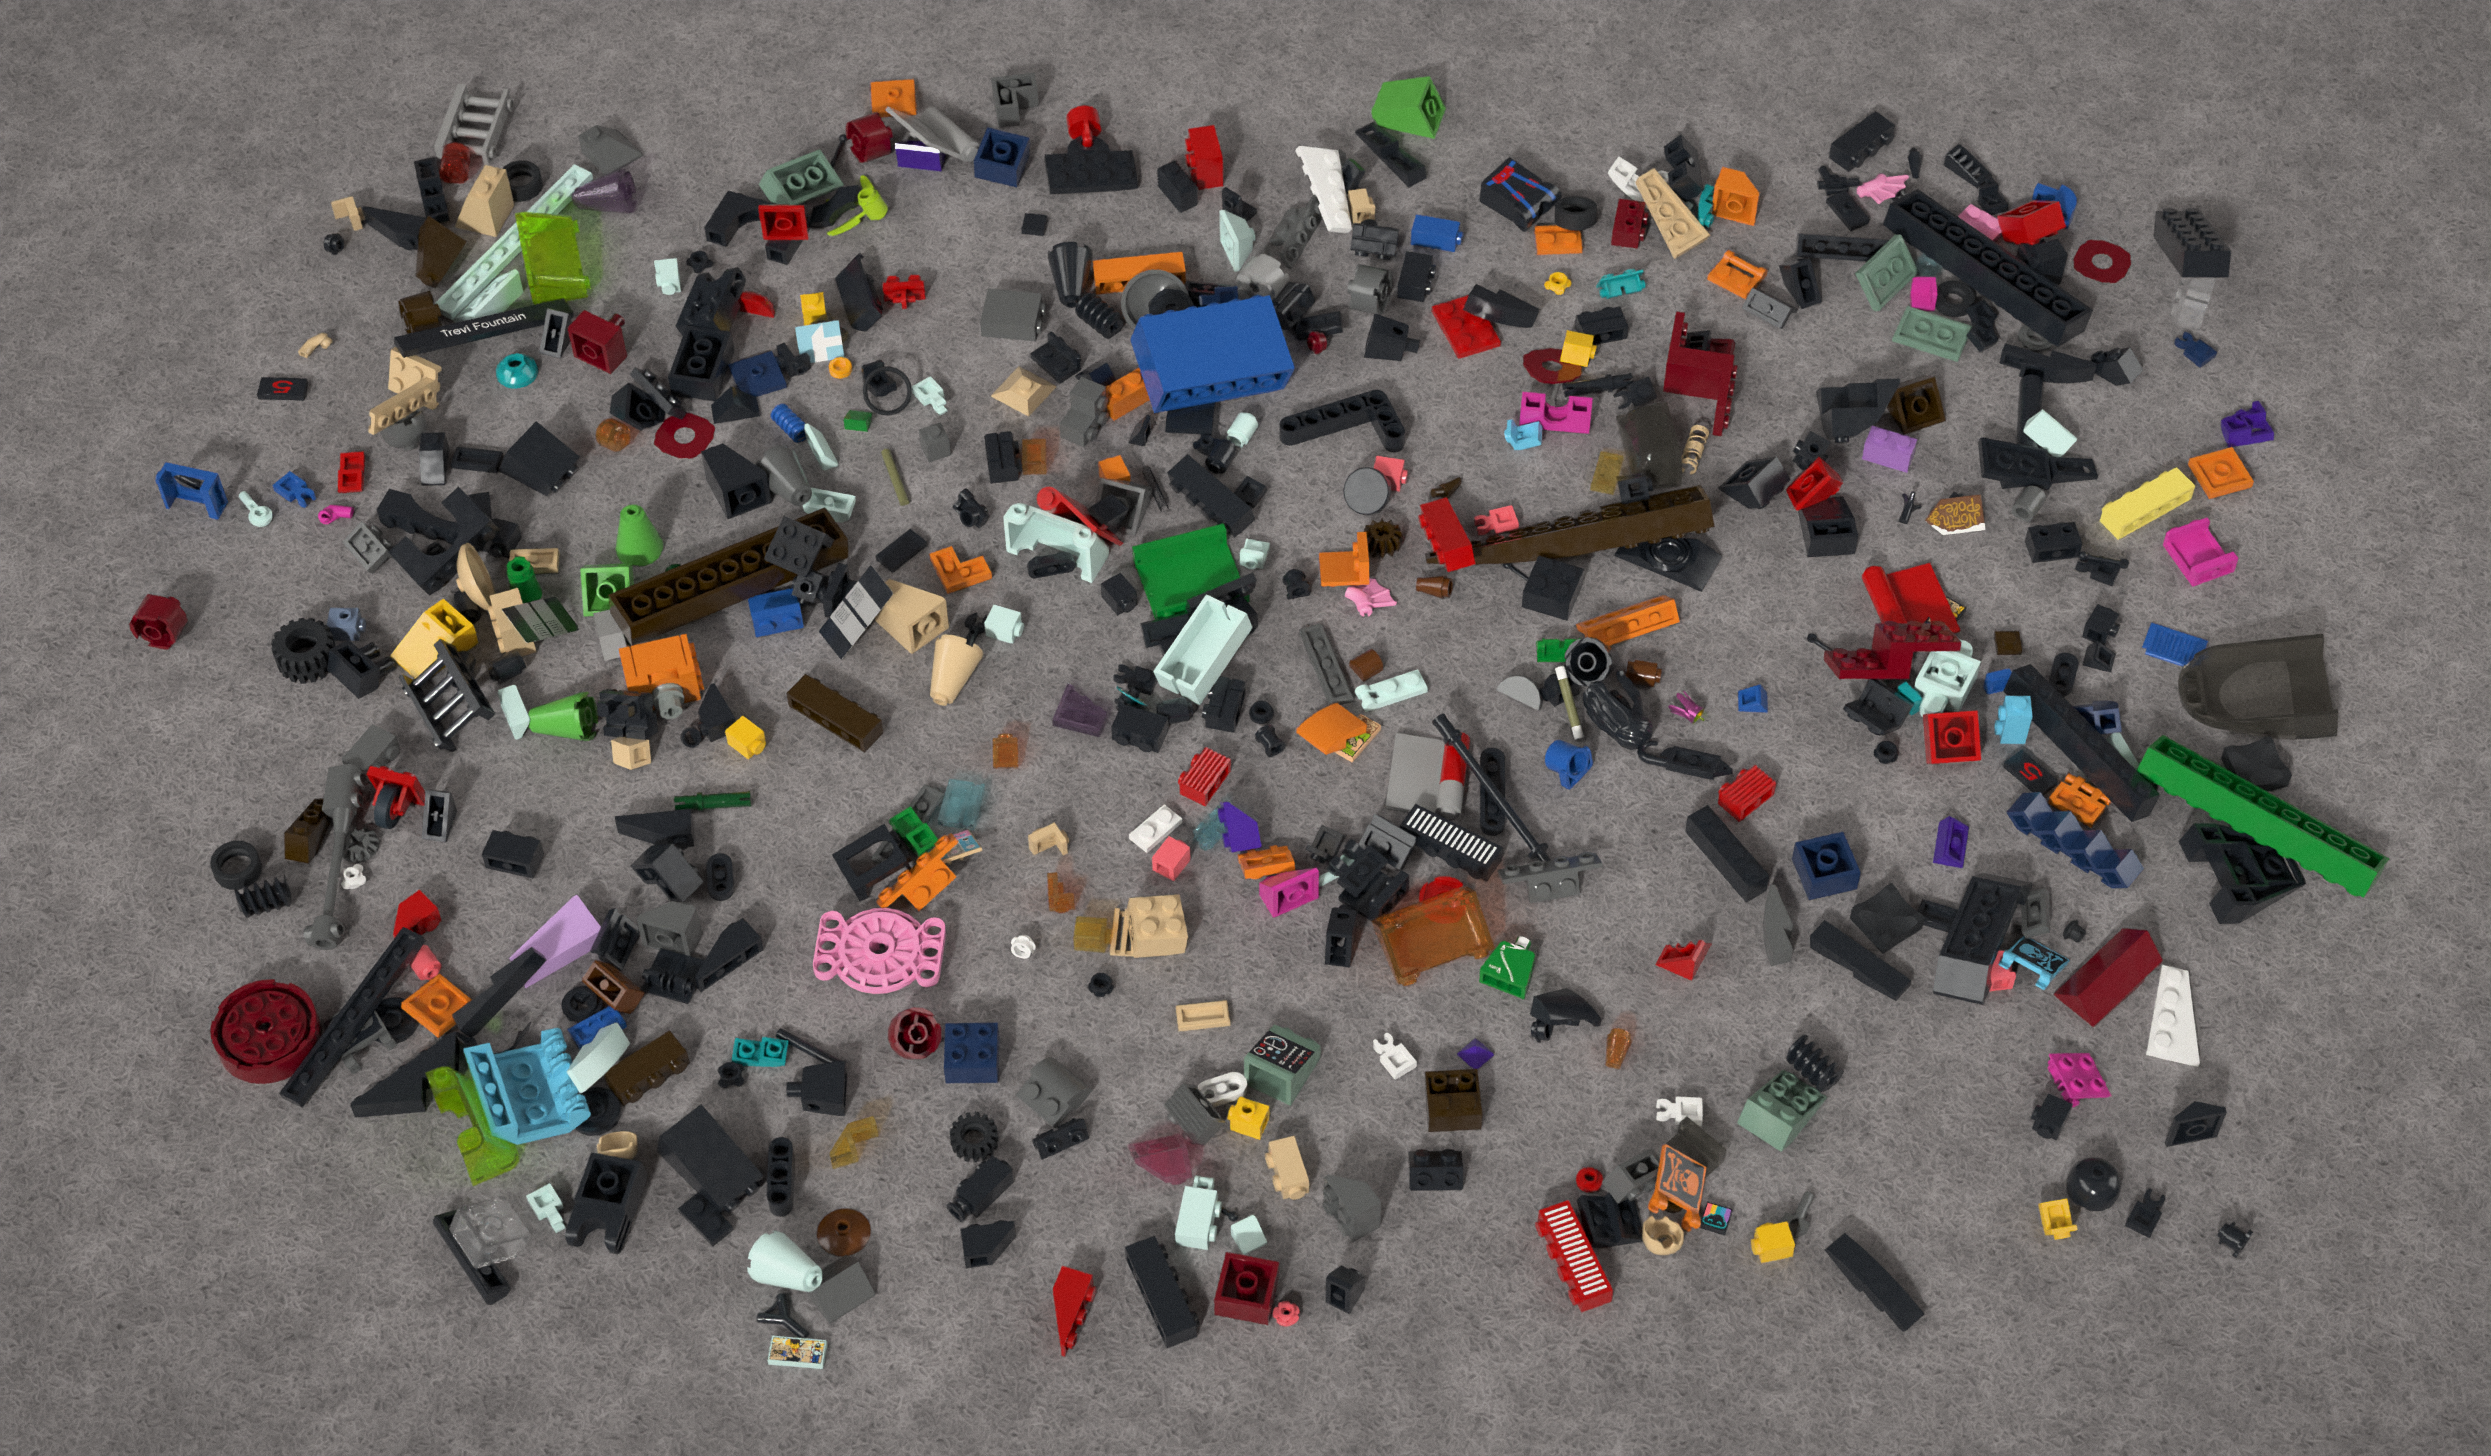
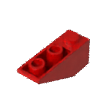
M1065 1266L1061 1267L1053 1286L1061 1356H1066L1068 1349L1075 1347L1078 1334L1075 1333L1078 1325L1083 1326L1087 1316L1085 1307L1087 1302H1093L1097 1287L1094 1286L1093 1275Z

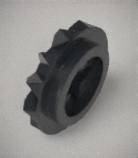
M578 986L565 994L561 1007L563 1014L569 1021L573 1020L579 1023L600 1012L603 1009V999L588 986ZM587 1001L588 1008L582 1007L579 1010L576 1002L585 1003Z

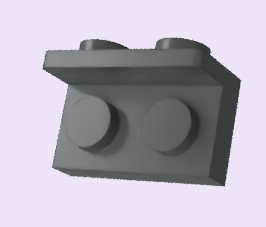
M361 521L342 542L365 569L373 574L388 557L394 559L389 554L394 545L388 539L381 537L383 532L374 524L369 526Z

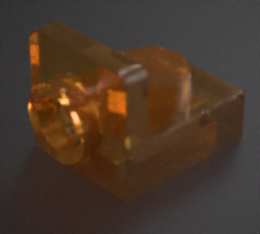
M998 734V738H992L993 769L1018 768V738L1013 737V734Z
M1057 872L1047 873L1049 910L1056 911L1057 913L1075 910L1074 893H1064L1063 882H1058Z

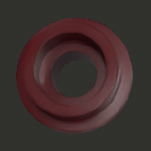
M1317 331L1310 333L1307 339L1309 350L1314 351L1316 355L1326 350L1327 340L1323 333H1318Z

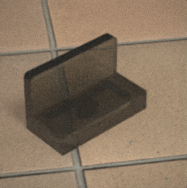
M1688 1116L1679 1123L1678 1133L1666 1143L1668 1146L1707 1167L1705 1178L1725 1160L1727 1149Z

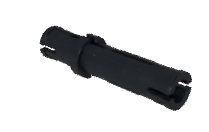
M1632 373L1616 376L1607 374L1602 378L1562 383V389L1565 390L1563 392L1565 398L1601 391H1608L1610 393L1614 389L1626 388V385L1633 383V380H1631L1633 376Z

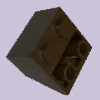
M1478 1069L1425 1071L1428 1132L1481 1130L1482 1106Z

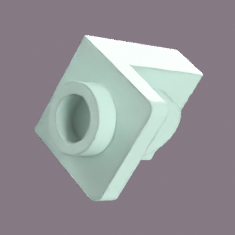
M1246 539L1244 548L1240 551V565L1248 569H1264L1270 543Z

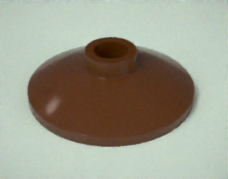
M847 1208L830 1212L821 1220L817 1228V1239L822 1249L831 1255L839 1257L850 1256L862 1250L868 1243L871 1234L867 1218L862 1213ZM841 1226H847V1227H848V1228H847L846 1230H844V1231L838 1230L839 1227H841Z

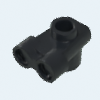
M965 488L959 493L958 500L953 505V509L960 515V520L964 526L972 527L975 525L980 528L986 524L989 518L988 510L983 504H979L974 499L975 496Z

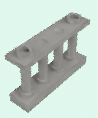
M458 84L434 145L437 160L446 161L448 155L453 152L482 155L484 165L489 166L491 158L495 159L496 145L508 112L513 111L514 100L510 97L509 89H504L501 99L471 96L468 93L466 84ZM470 105L497 108L495 115L465 112L466 107H470ZM464 121L491 123L489 131L459 127L460 123H464ZM459 136L486 139L483 146L453 143L454 139Z

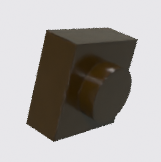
M2019 631L1994 632L1997 655H2021L2022 646Z

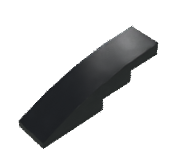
M436 157L414 161L425 216H430L439 223L450 221Z
M1843 1233L1824 1249L1853 1287L1859 1292L1863 1291L1879 1311H1885L1902 1332L1907 1331L1925 1315L1898 1282L1846 1233Z

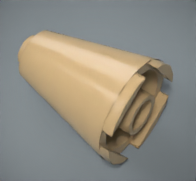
M945 634L941 636V639L939 637L936 639L930 696L936 704L946 706L947 703L951 704L954 702L982 659L983 651L978 645L974 643L973 647L966 644L967 639L955 635Z

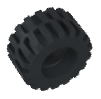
M299 618V621L294 622V620H291L287 626L282 625L280 627L281 631H276L274 634L275 639H272L271 649L278 670L284 678H290V681L294 683L299 679L300 684H306V680L310 679L311 683L316 682V677L325 678L326 671L330 673L328 671L329 649L335 647L336 644L330 628L324 625L322 621L318 620L315 622L314 618H309L308 620ZM313 647L311 650L307 652L296 653L298 650L302 648Z

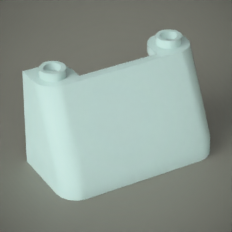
M1023 503L1012 505L1003 517L1007 552L1018 555L1019 551L1029 548L1034 550L1039 542L1071 553L1078 557L1076 567L1082 570V580L1092 583L1109 556L1107 543L1089 527Z

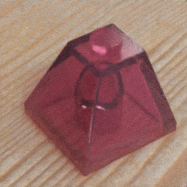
M1179 1134L1127 1145L1135 1164L1165 1183L1178 1185L1186 1182L1188 1178H1193L1187 1146Z

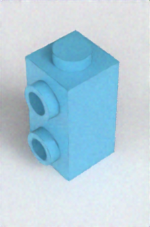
M2005 696L2003 706L1998 708L1999 720H1995L1994 725L1995 735L2000 737V744H2025L2033 717L2030 696Z

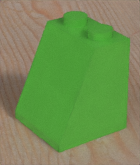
M1428 76L1383 82L1371 114L1379 127L1435 139L1446 107L1431 77Z

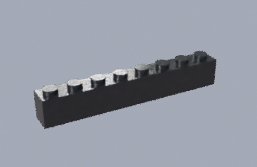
M2029 664L2014 669L2003 692L2007 696H2030L2032 721L2131 822L2150 816L2160 797V794L2128 763L2036 668Z

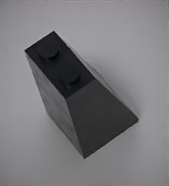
M702 1104L659 1136L657 1153L720 1214L725 1211L728 1214L741 1204L739 1200L746 1194L751 1197L761 1188L760 1183L762 1182L763 1175Z

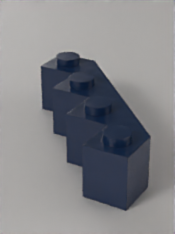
M2041 792L2022 793L2006 812L2017 830L2025 835L2032 833L2042 840L2040 842L2041 845L2056 854L2061 851L2072 858L2070 863L2086 873H2089L2090 870L2101 876L2103 878L2101 882L2110 888H2128L2144 869L2133 849H2113L2102 830H2082L2077 822V818L2071 811L2053 812Z

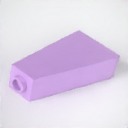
M578 895L572 897L509 958L511 962L531 947L545 956L547 961L524 984L525 988L590 952L601 926Z

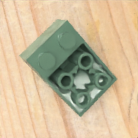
M1782 1070L1748 1098L1737 1124L1782 1152L1793 1142L1828 1097L1821 1094L1816 1088L1799 1080L1796 1075Z

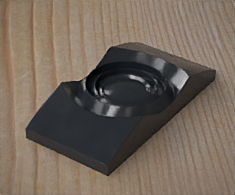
M1671 536L1662 538V541L1658 543L1641 542L1634 548L1622 546L1615 553V556L1701 592L1722 559L1720 554L1698 539H1673Z

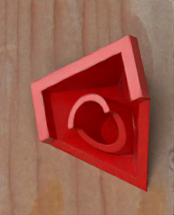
M1699 940L1696 945L1692 941L1686 946H1681L1677 943L1675 948H1672L1670 944L1666 945L1656 965L1692 981L1712 943H1705L1703 940Z

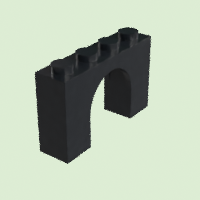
M728 190L704 227L706 240L727 247L740 227L750 222L760 221L759 205L773 203ZM805 213L809 232L811 229L809 214ZM768 240L765 244L767 259L788 265L803 240Z
M459 486L441 502L455 517L459 528L458 536L448 550L438 555H426L415 543L405 536L389 551V554L428 595L440 590L453 575L458 573V553L463 544L469 543L479 552L501 531Z

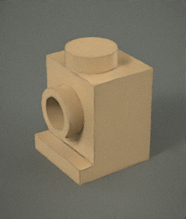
M1366 188L1348 191V207L1352 223H1361L1367 219L1375 220V204H1373L1372 197H1368Z

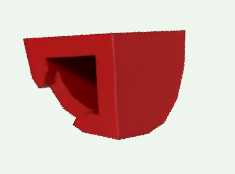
M751 291L742 292L738 301L741 305L740 311L771 318L775 317L773 303L767 297Z

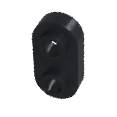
M1068 552L1036 556L1027 563L1028 574L1033 579L1069 573L1076 567L1074 556Z
M2060 653L2054 658L2048 681L2063 697L2072 692L2079 665L2078 659L2070 653Z
M723 853L714 854L707 861L708 891L710 897L717 901L727 900L734 893L732 860ZM718 867H724L723 870H716ZM719 888H725L723 891H717Z

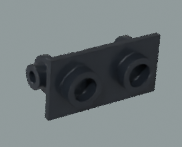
M1072 1118L1071 1121L1057 1126L1058 1130L1054 1131L1051 1129L1040 1135L1036 1134V1138L1032 1139V1143L1035 1149H1038L1041 1160L1089 1139L1084 1119Z

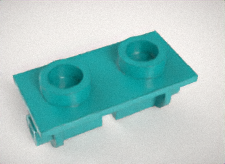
M1629 269L1617 276H1614V274L1604 275L1599 280L1596 288L1602 287L1599 290L1601 298L1606 297V299L1622 296L1621 287H1624L1626 295L1641 292L1645 288V281L1640 280L1644 271Z

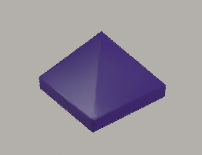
M1476 1038L1457 1053L1472 1069H1479L1494 1056Z

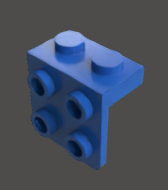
M793 589L756 595L748 599L756 637L804 628L800 604L797 597L791 595Z

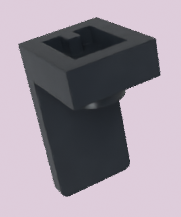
M1227 187L1222 189V210L1243 218L1246 222L1257 214V209L1243 201L1239 194Z

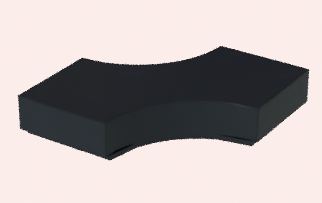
M859 185L839 187L836 194L829 201L819 206H814L810 218L811 228L833 226L841 214L856 208L859 200L858 194L861 191Z
M1983 299L1969 306L1966 310L1972 325L1971 330L1966 336L1980 353L1998 342V338L1993 330V322L1998 316Z

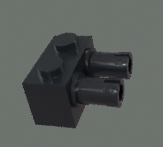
M348 640L329 649L328 671L358 699L378 689L379 678L394 671L396 665L388 656L377 663L371 660L380 656V649L374 642L359 649Z

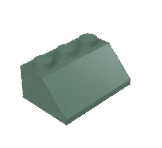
M820 149L768 169L759 183V186L770 202L788 205L802 204L837 190L844 185Z

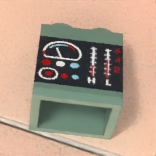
M1274 1024L1244 1058V1077L1247 1080V1086L1291 1106L1320 1060L1321 1046L1313 1039L1303 1038L1289 1028H1282Z

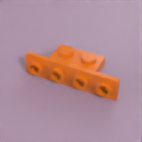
M952 833L939 838L935 843V848L929 853H923L917 859V864L913 868L903 871L898 876V881L891 888L886 887L880 892L876 903L880 908H887L903 894L920 911L956 878V875L945 865L941 858L959 841Z

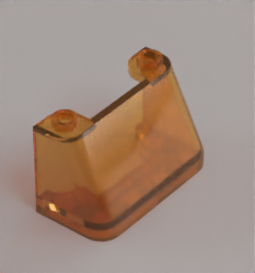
M1466 886L1447 891L1372 920L1375 933L1395 981L1403 986L1416 983L1420 972L1466 955L1474 956V959H1481L1489 955L1488 951L1495 949L1476 891Z

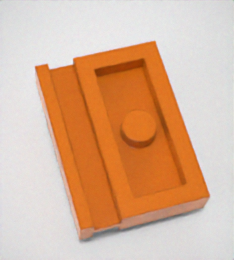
M1557 225L1535 226L1537 255L1582 253L1580 231L1563 229Z

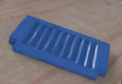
M2151 623L2142 647L2147 649L2146 655L2193 669L2194 664L2200 665L2208 641Z

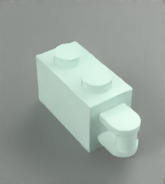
M1195 1175L1193 1187L1185 1186L1175 1231L1176 1245L1208 1250L1210 1241H1215L1217 1226L1213 1224L1215 1217H1220L1222 1202L1218 1201L1217 1191L1213 1190L1214 1178Z

